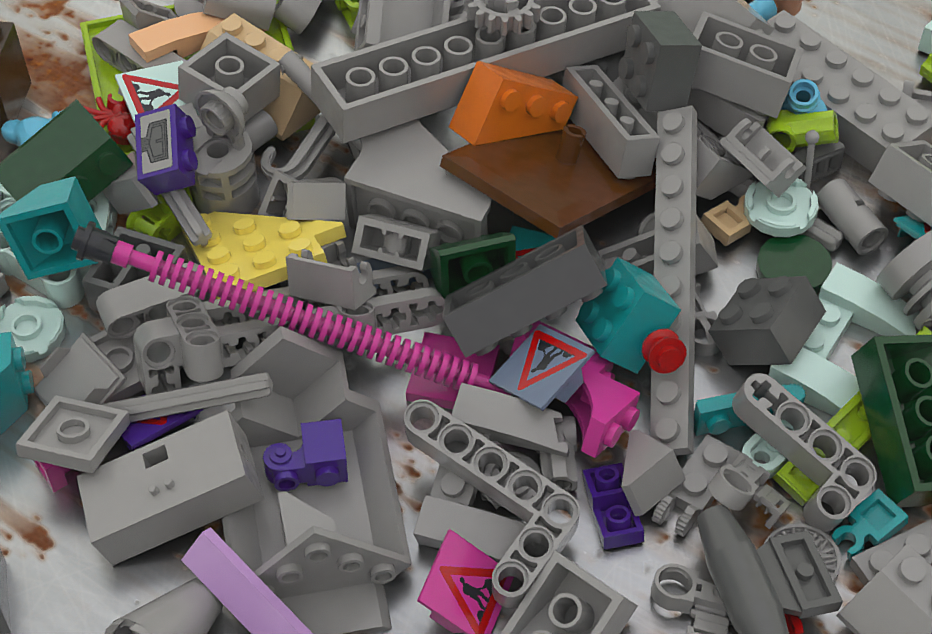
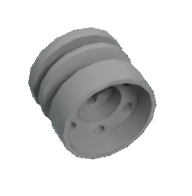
M932 230L915 240L892 259L880 272L876 280L892 300H897L911 293L912 297L903 308V312L906 316H910L923 309L913 321V324L919 331L924 326L927 328L932 326Z

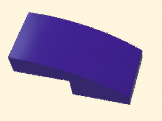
M622 463L582 470L590 508L604 550L644 542V528L640 518L634 515L621 487L624 472Z

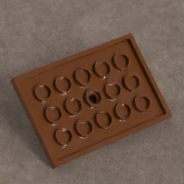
M570 118L566 126L563 127V130L476 146L470 143L442 155L440 167L554 238H558L581 225H585L656 188L655 164L653 165L651 176L618 179L585 138L587 134L585 129L575 125Z

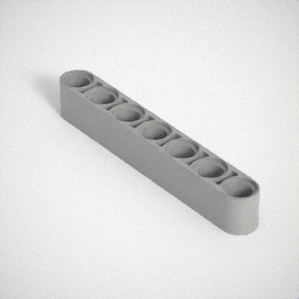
M122 19L117 20L92 38V44L98 55L122 73L181 60L183 63L186 61L172 51L146 63L130 45L128 34L138 31V29ZM263 109L245 123L244 130L251 139L253 152L278 133L275 121Z

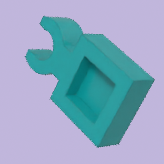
M878 488L848 515V522L852 525L838 527L833 532L832 539L836 545L840 544L843 540H851L855 544L847 551V559L851 561L853 556L863 552L866 542L870 541L876 546L890 539L908 524L909 516Z

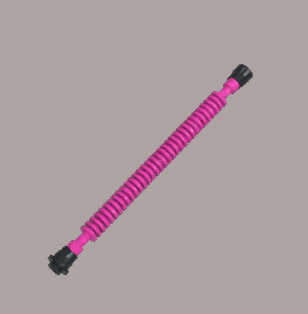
M89 221L86 228L79 226L75 233L71 249L77 251L76 260L83 261L86 258L108 265L112 263L123 268H127L128 265L150 272L148 281L154 282L158 275L160 276L158 284L164 286L166 279H169L168 288L173 290L177 282L181 283L178 291L184 293L186 286H189L188 295L193 297L198 289L200 290L199 299L204 300L206 293H209L211 295L208 302L214 304L216 296L220 297L218 306L224 307L226 300H229L231 302L228 309L234 311L236 303L240 304L238 313L244 314L246 307L250 308L248 316L254 318L256 310L260 311L258 320L264 321L266 314L270 315L269 324L273 325L276 318H279L278 327H284L286 321L290 322L288 329L294 331L295 326L299 325L297 333L301 335L304 334L306 328L309 329L307 337L313 339L316 332H319L317 341L323 342L327 335V344L332 346L335 339H338L336 347L343 349L345 342H347L346 351L352 353L355 346H358L357 355L362 356L366 349V358L372 359L374 354L377 353L375 361L382 363L386 356L385 365L391 367L394 360H396L395 368L399 370L406 363L405 372L411 373L415 367L414 375L420 377L425 370L424 379L430 380L434 373L433 382L439 384L444 377L443 385L449 387L453 381L452 388L455 390H459L461 383L513 396L489 382L490 376L479 373V364L472 362L468 369L469 360L462 359L459 364L460 358L453 355L449 362L450 354L443 352L439 359L440 350L434 348L431 355H429L431 347L424 345L420 352L421 343L414 342L412 348H410L411 340L407 338L400 345L401 336L395 335L393 340L390 341L392 333L386 331L383 338H381L382 329L376 328L372 335V326L366 324L364 330L361 331L363 323L356 321L354 328H352L353 319L347 317L344 324H341L343 315L337 314L333 321L331 320L333 312L327 310L325 317H322L323 308L317 307L315 314H313L314 305L308 303L306 309L302 310L304 301L298 300L294 307L292 306L294 298L288 296L286 303H282L284 294L278 293L276 300L272 299L274 291L268 289L266 296H263L264 287L258 286L256 293L252 292L253 283L249 282L247 288L243 289L242 286L245 280L239 279L236 286L232 285L234 276L229 275L227 282H224L222 279L225 273L220 271L216 279L212 278L214 269L209 268L207 275H204L202 273L205 266L200 264L195 272L193 271L194 262L189 261L187 267L184 268L182 266L185 259L179 257L177 263L173 264L175 255L169 254L165 261L163 260L165 252L161 250L158 251L156 257L134 250V245L119 240V237L111 235L105 230L96 228V223Z

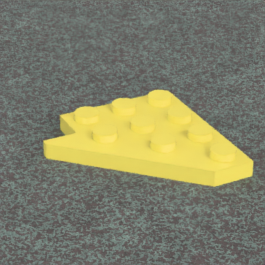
M216 211L200 214L212 232L208 245L204 247L201 244L194 246L182 229L183 235L198 264L205 266L203 270L204 275H207L208 269L211 268L214 269L212 278L216 279L220 271L225 273L222 279L224 282H227L229 275L234 276L232 285L236 286L239 279L245 280L242 286L243 289L247 288L249 282L253 283L252 292L257 291L258 286L266 288L288 280L285 257L289 254L295 253L301 257V250L306 249L312 252L313 260L327 263L325 252L321 246L347 237L342 222L288 220L287 217Z

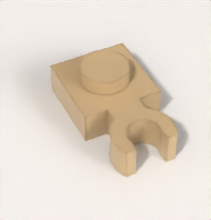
M745 195L739 198L736 206L726 200L705 212L701 218V222L710 234L725 246L748 234L752 228V225L744 215Z

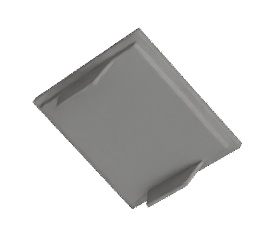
M83 332L70 348L57 347L39 367L44 378L34 388V393L45 406L49 404L55 395L94 404L107 403L127 378Z

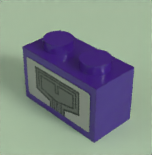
M176 104L136 114L137 180L154 195L195 185V170L198 168V160L193 150V137L196 136V127L191 116L186 115Z

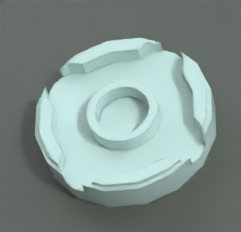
M798 178L779 198L761 181L757 184L756 181L749 186L744 198V215L749 223L760 232L775 237H791L804 233L813 225L819 208L818 197L814 190L812 194L807 188V184Z
M22 296L14 299L15 303L7 307L5 304L1 306L0 333H12L16 347L22 346L24 349L26 363L46 358L64 340L67 327L61 310L58 309L52 300L41 296Z

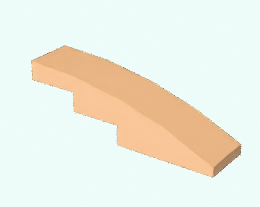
M197 12L161 21L128 34L130 45L146 63L172 51L184 58L199 51L208 31L224 19L204 14L203 12Z

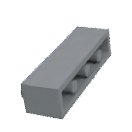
M598 65L565 67L562 86L579 97L570 116L572 122L585 129L587 132L585 138L618 179L651 176L660 140L657 133Z

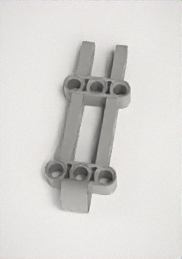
M396 266L372 271L373 285L378 284L380 288L376 289V294L356 310L321 302L313 304L316 301L307 299V302L303 303L302 309L305 310L308 303L314 305L313 314H315L317 307L323 308L322 317H325L327 310L333 312L331 320L334 321L336 315L340 314L343 315L341 324H344L348 317L353 319L352 328H354L356 321L363 323L361 331L368 324L372 326V335L375 329L379 328L382 329L381 337H383L386 331L393 335L439 325L444 321L442 317L445 299L436 289L428 288V279L420 270ZM413 277L416 282L411 283V289L406 290L404 286L409 283V278ZM390 281H393L395 286H392ZM289 286L270 289L274 291L272 299L276 300L278 293L284 294L282 303H286L288 296H290ZM268 290L263 291L262 295L266 296ZM179 296L169 300L166 303L167 318L142 323L134 333L133 341L137 373L146 395L180 389L179 366H183L191 380L207 382L218 379L224 373V367L235 366L260 344L257 336L258 333H261L264 337L261 338L263 342L278 329L280 319L276 318L273 325L268 323L270 317L268 314H266L264 321L258 320V313L260 311L257 310L254 318L249 317L250 308L246 307L248 313L245 314L248 320L245 321L244 314L238 313L240 304L236 303L235 309L232 311L228 309L231 302L229 300H226L224 307L218 306L220 299H216L214 304L208 301L202 302L199 298L193 296ZM290 296L294 298L292 306L295 307L297 301L301 298ZM433 301L435 305L430 307L429 313H425L423 309L428 308V302ZM396 308L399 312L394 313L392 320H388L386 317L391 315V309ZM230 312L232 316L229 317L228 323L222 324L220 320L224 318V313ZM286 321L284 328L288 329L290 322ZM299 325L295 326L294 332H298ZM306 328L304 336L307 337L309 329ZM318 334L314 335L313 339L316 341ZM327 335L325 336L324 341L321 342V343L326 344V345H328V344H327V340H328V336H327ZM245 337L247 341L243 342V348L237 350L235 345L239 342L238 338ZM335 339L332 346H337L338 339ZM162 342L157 348L148 349L153 343ZM345 342V345H344V348H345V349L347 348V345H348L347 342ZM156 370H162L163 374L160 375V380H158Z

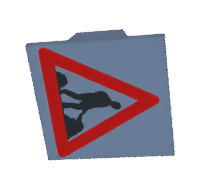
M540 324L489 379V382L544 411L554 398L566 403L584 383L581 368L595 354V350Z

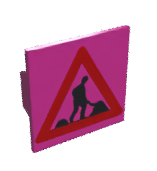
M449 529L417 602L431 610L432 612L429 617L451 633L491 634L502 608L492 594V573L498 562ZM514 576L505 577L500 581V586L504 590L509 591Z

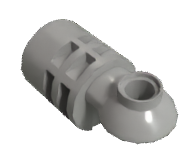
M230 86L225 87L222 91L217 89L200 91L195 96V105L200 115L199 117L205 126L197 129L196 136L193 137V150L198 160V168L195 170V185L189 186L193 204L200 214H208L214 211L249 214L259 203L260 188L252 142L248 133L244 130V115L249 111L248 101L240 91Z

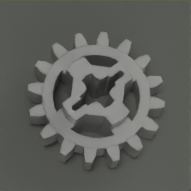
M464 0V11L467 12V20H475V27L477 29L486 26L488 27L487 33L492 34L496 29L500 30L502 36H506L507 32L512 30L518 35L521 34V27L531 30L533 22H539L543 0Z

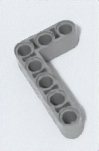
M422 399L412 402L404 412V426L408 441L414 447L527 523L492 573V594L494 599L503 607H518L554 551L561 554L575 534L580 515V506L577 500L570 493L435 403ZM422 418L433 422V425L426 430H419L413 426L417 420ZM453 441H461L467 445V448L459 453L450 452L446 447ZM491 463L498 465L502 470L495 476H487L480 469L484 465ZM522 486H528L536 492V495L531 499L523 500L518 498L514 492ZM555 510H564L570 514L571 519L565 523H556L550 519L549 514ZM540 543L546 547L547 553L541 557H532L524 549L528 544ZM514 576L519 578L523 585L515 592H508L500 586V581L505 577Z

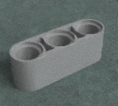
M184 263L182 267L186 268L188 263ZM194 264L193 271H197L198 264ZM157 275L154 282L148 281L149 276L103 292L96 301V307L107 335L114 340H123L133 337L136 329L142 323L167 318L166 303L179 296H190L188 295L190 287L186 286L184 293L178 291L181 283L177 282L173 290L168 288L169 279H166L164 286L158 284L160 276ZM196 290L194 297H199L200 290ZM206 293L204 300L201 301H209L211 294Z

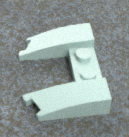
M838 262L820 289L819 299L826 313L792 364L771 365L769 376L780 385L795 383L803 387L806 394L804 403L832 416L859 391L856 376L828 360L851 322L883 336L916 335L913 321L920 313L918 311L910 316H906L903 308L907 303L901 298L892 300L878 283Z

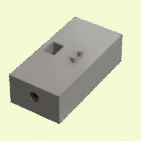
M228 410L98 466L93 474L85 472L77 476L90 543L112 566L264 499L247 436Z

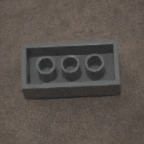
M581 225L446 295L442 318L465 358L474 353L477 356H482L492 351L498 345L497 341L509 335L512 338H517L527 333L533 327L532 324L544 317L547 320L555 319L565 313L568 309L567 306L579 299L582 302H587L599 296L603 292L602 288L607 286L604 263L585 228Z

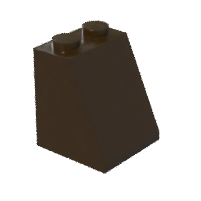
M0 21L1 129L5 122L17 119L30 88L31 79L14 23Z

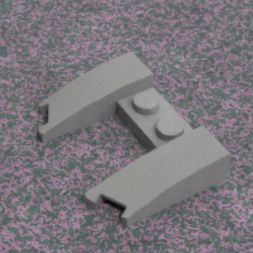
M461 383L451 415L490 441H498L564 457L569 456L568 442H558L555 423L563 422L561 413L548 408L541 411L520 398ZM453 441L446 448L450 452L459 453L464 451L467 445L461 441ZM440 464L430 496L425 495L413 534L418 544L440 549L447 531L451 529L499 563L526 524L472 507L478 489ZM485 465L480 469L482 473L484 471Z

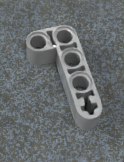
M757 373L751 375L737 391L732 401L735 414L819 486L803 508L805 522L823 532L833 530L854 510L874 486L877 480L875 466L767 374ZM770 409L774 411L773 414L769 412ZM781 420L789 422L793 426L794 431L787 429ZM813 447L821 449L826 458L817 455ZM845 474L851 475L856 480L858 486L851 484ZM821 502L829 504L834 511V515L826 512Z

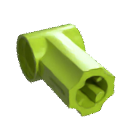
M780 110L777 119L769 116L767 120L766 131L790 153L796 147L808 146L805 135L810 130H815L819 133L820 138L815 145L838 143L839 140L838 120L834 110L797 115L789 110Z

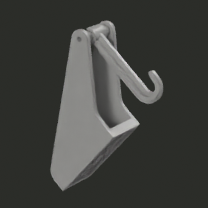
M320 115L285 167H272L271 165L276 156L275 148L271 146L265 150L260 163L262 174L267 180H272L275 170H280L299 181L310 172L336 133L324 115ZM417 119L359 138L362 145L361 152L351 141L347 142L354 159L353 165L344 177L349 227L356 229L360 215L374 213L441 230L442 235L439 246L445 243L476 238L481 235H489L487 233V215L491 210L492 198L440 167L442 155L449 153V151Z

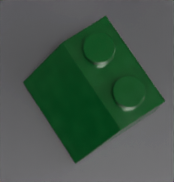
M499 232L429 248L430 271L436 290L445 299L446 295L515 260L516 238L514 234Z

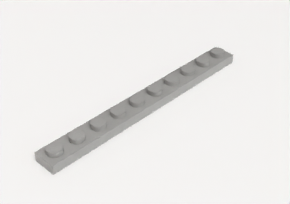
M693 105L657 112V135L660 137L656 152L654 277L681 309V312L669 329L674 331L684 343L687 355L683 364L671 373L662 374L655 372L651 368L650 437L673 449L676 456L693 454L697 112Z

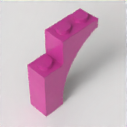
M538 320L532 324L531 330L514 339L510 356L540 324L595 350V354L581 368L584 383L565 404L570 408L580 425L582 432L581 451L596 458L607 447L613 448L625 430L630 432L633 429L640 414V410L636 408L640 392L615 381V374L611 373L614 363L600 357L594 347Z

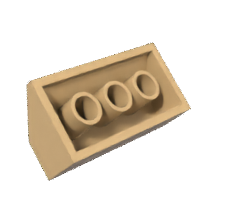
M235 13L208 31L200 49L202 50L223 33L227 32L277 62L287 52L291 51L290 48ZM303 57V61L311 70L313 63ZM280 69V96L263 108V110L273 118L277 125L278 133L276 137L284 141L321 113V111L296 83L285 73L282 75Z

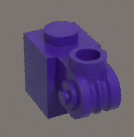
M341 419L301 423L303 443L301 448L295 452H292L291 448L284 443L272 444L264 451L263 462L266 478L279 491L294 490L299 486V483H307L308 486H332L340 482H348L347 458Z

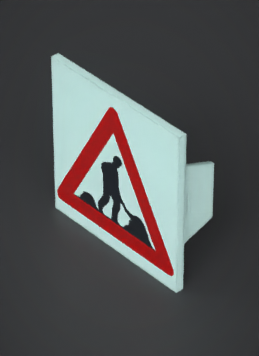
M182 60L115 75L134 123L136 114L176 104L178 107L186 104L179 100L178 66L183 63Z

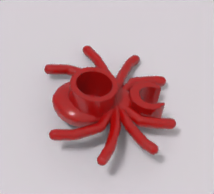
M110 93L107 97V106L105 107L102 98L96 97L95 100L100 110L83 105L90 114L95 115L93 118L100 122L99 124L103 129L107 125L108 134L116 144L130 145L127 136L132 133L131 128L135 127V123L124 98L123 101H116L112 99V94Z

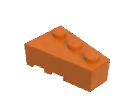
M477 61L449 124V128L473 146L563 130L579 97L552 79Z

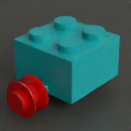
M617 257L612 266L605 270L607 286L602 288L603 292L599 296L582 304L575 321L600 357L638 374L646 361L649 362L650 367L655 372L662 374L671 373L683 364L687 355L684 343L674 331L669 329L681 312V309L654 275Z

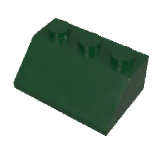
M76 99L0 162V183L18 201L39 185L76 176L88 202H90L129 169L133 162Z

